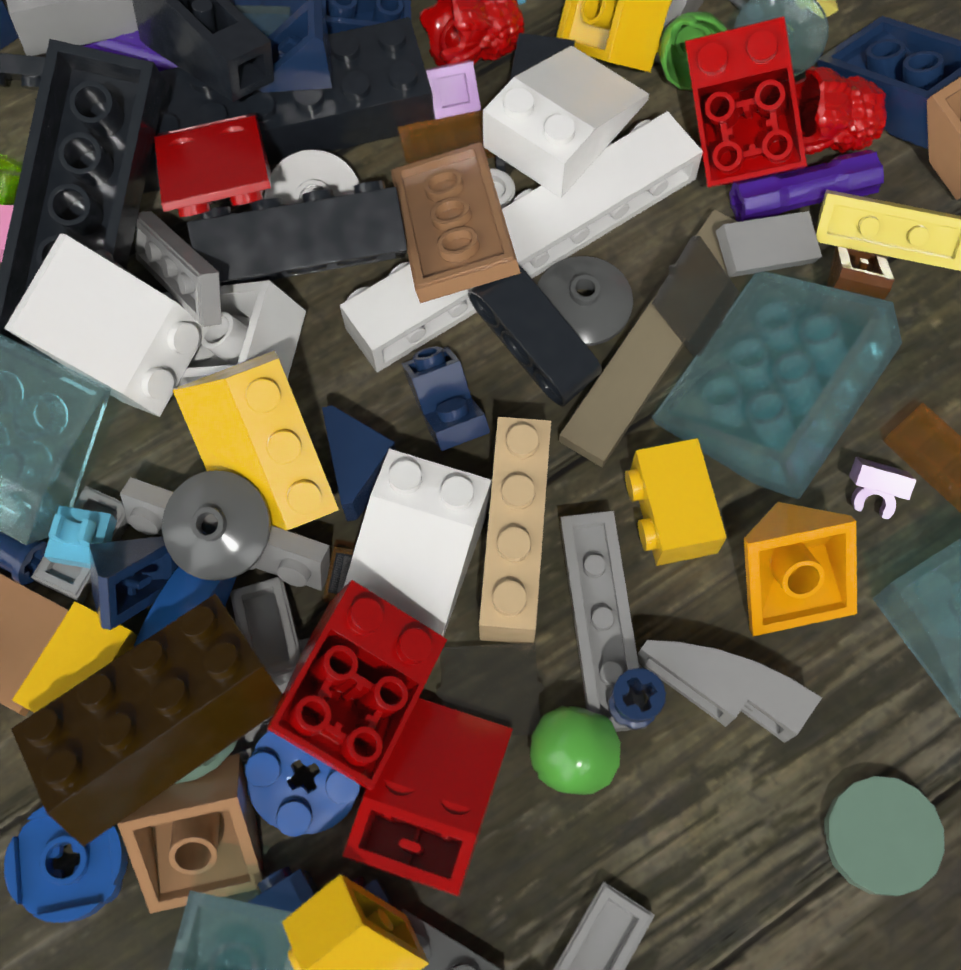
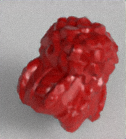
M438 0L433 6L423 9L419 17L430 39L429 52L437 66L468 60L473 61L474 66L481 58L483 60L490 59L496 61L501 56L516 50L519 33H524L525 31L523 13L518 6L517 0Z
M812 66L805 71L806 78L795 82L805 153L807 155L822 152L829 147L840 152L863 150L866 147H870L874 139L881 137L887 118L885 109L886 93L872 81L868 82L865 78L859 76L845 78L830 68Z

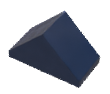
M308 0L267 37L271 41L274 82L258 89L259 91L267 93L332 88L331 49L322 0Z
M332 405L322 407L341 505L347 522L357 520L368 505L370 495L388 450L396 451L395 443Z
M163 536L89 544L92 595L101 628L112 630L155 602L162 588L178 567L166 549Z

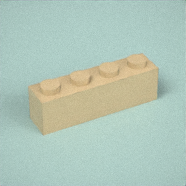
M498 417L479 620V634L482 641L534 645L551 421Z

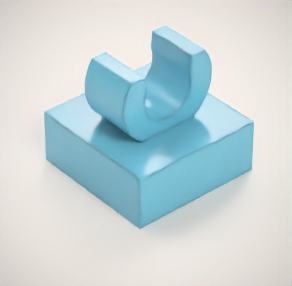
M59 505L57 514H54L50 527L49 541L44 557L53 563L91 569L89 544L111 542L117 520L109 513Z

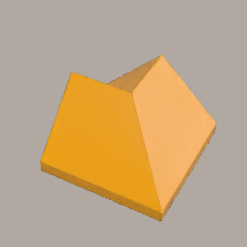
M777 502L744 538L749 631L752 636L857 614L856 520L850 515Z

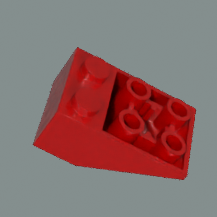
M785 16L685 41L708 188L807 167Z
M256 112L158 133L154 137L161 204L164 212L177 209L179 217L198 215L210 211V204H213V201L229 197L233 206L252 203L263 199V190L271 188V170Z
M351 580L330 601L310 636L267 729L371 791L374 789L448 639L354 580Z
M418 698L374 789L371 791L366 789L342 856L460 898L513 728Z

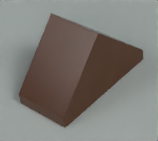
M836 246L821 312L870 324L889 294L894 282V277L884 255Z

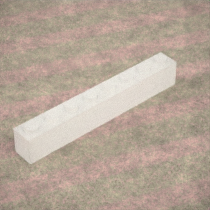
M667 111L653 120L646 119L640 122L628 135L613 144L610 143L562 198L543 186L535 190L527 189L521 192L511 204L502 209L518 265L532 279L557 262L564 260L696 179L703 151ZM410 262L401 263L390 272L388 277L373 286L357 289L344 303L340 304L345 329L377 373L477 312L468 297V291L472 288L420 303L414 287Z

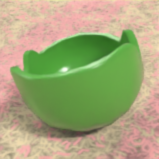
M687 12L675 18L665 28L659 44L658 55L665 77L670 83L680 90H692L685 41L727 31L724 23L710 12Z
M561 706L544 714L531 737L530 759L533 770L538 774V779L547 786L561 793L589 795L596 793L611 783L620 766L621 742L612 722L605 715L591 712L582 707Z

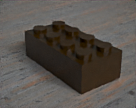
M215 593L11 728L46 813L84 847L272 717L283 693Z

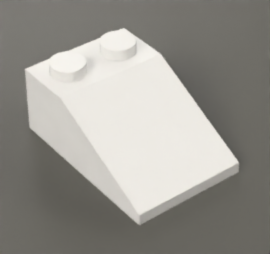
M571 45L513 77L483 110V147L562 198L648 101L649 94Z
M60 233L4 329L121 402L160 417L173 394V389L180 382L210 327H203L176 301L71 237Z
M270 280L220 286L222 324L209 326V330L177 387L274 350L288 380L306 310ZM169 292L163 293L172 300L178 302Z
M389 449L369 498L344 587L351 580H354L444 637L490 508L492 480Z

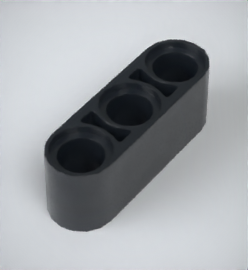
M520 265V274L473 287L468 291V297L472 306L541 390L554 403L564 407L602 373L601 365L595 355Z

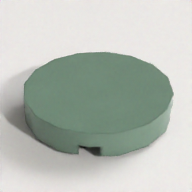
M873 776L848 785L832 800L824 819V835L826 834V842L829 848L827 851L833 866L848 883L869 894L900 896L921 889L937 873L945 853L944 828L934 805L919 789L898 778Z

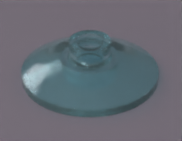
M750 0L740 11L734 29L785 16L794 76L812 67L822 55L828 39V20L821 5L816 0Z

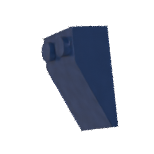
M881 16L818 58V67L830 68L841 77L859 76L865 78L868 82L872 81L878 88L886 93L885 109L887 118L884 129L890 135L928 149L927 100L961 77V40Z

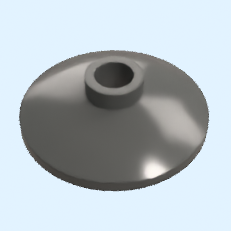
M577 256L561 260L551 266L538 282L537 286L587 346L602 344L617 336L624 329L631 316L633 294L628 280L619 269L602 259ZM587 289L592 291L593 294L584 297L579 295L576 290Z
M227 471L202 472L184 481L171 495L165 507L162 520L163 540L171 558L188 574L205 580L231 579L249 570L262 556L268 544L271 531L270 512L261 492L244 477ZM213 514L217 518L218 526L214 533L207 535L203 531L202 522L207 515Z

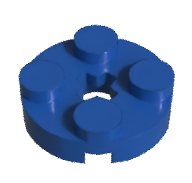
M268 731L257 742L245 767L247 791L255 810L267 823L278 828L283 834L288 836L316 834L335 826L350 812L361 788V785L271 731ZM301 760L305 766L315 763L319 767L320 772L314 777L315 788L308 790L304 785L296 787L291 782L290 778L295 773L292 764L295 761Z
M43 806L26 819L30 821L21 829L18 837L13 836L7 847L4 860V876L9 894L17 904L23 905L29 913L34 914V917L43 921L68 923L90 917L97 913L105 904L112 902L122 889V880L126 874L128 852L117 824L83 847L46 813ZM71 844L73 852L80 853V864L75 866L73 874L66 878L64 870L54 869L53 861L63 856V846Z

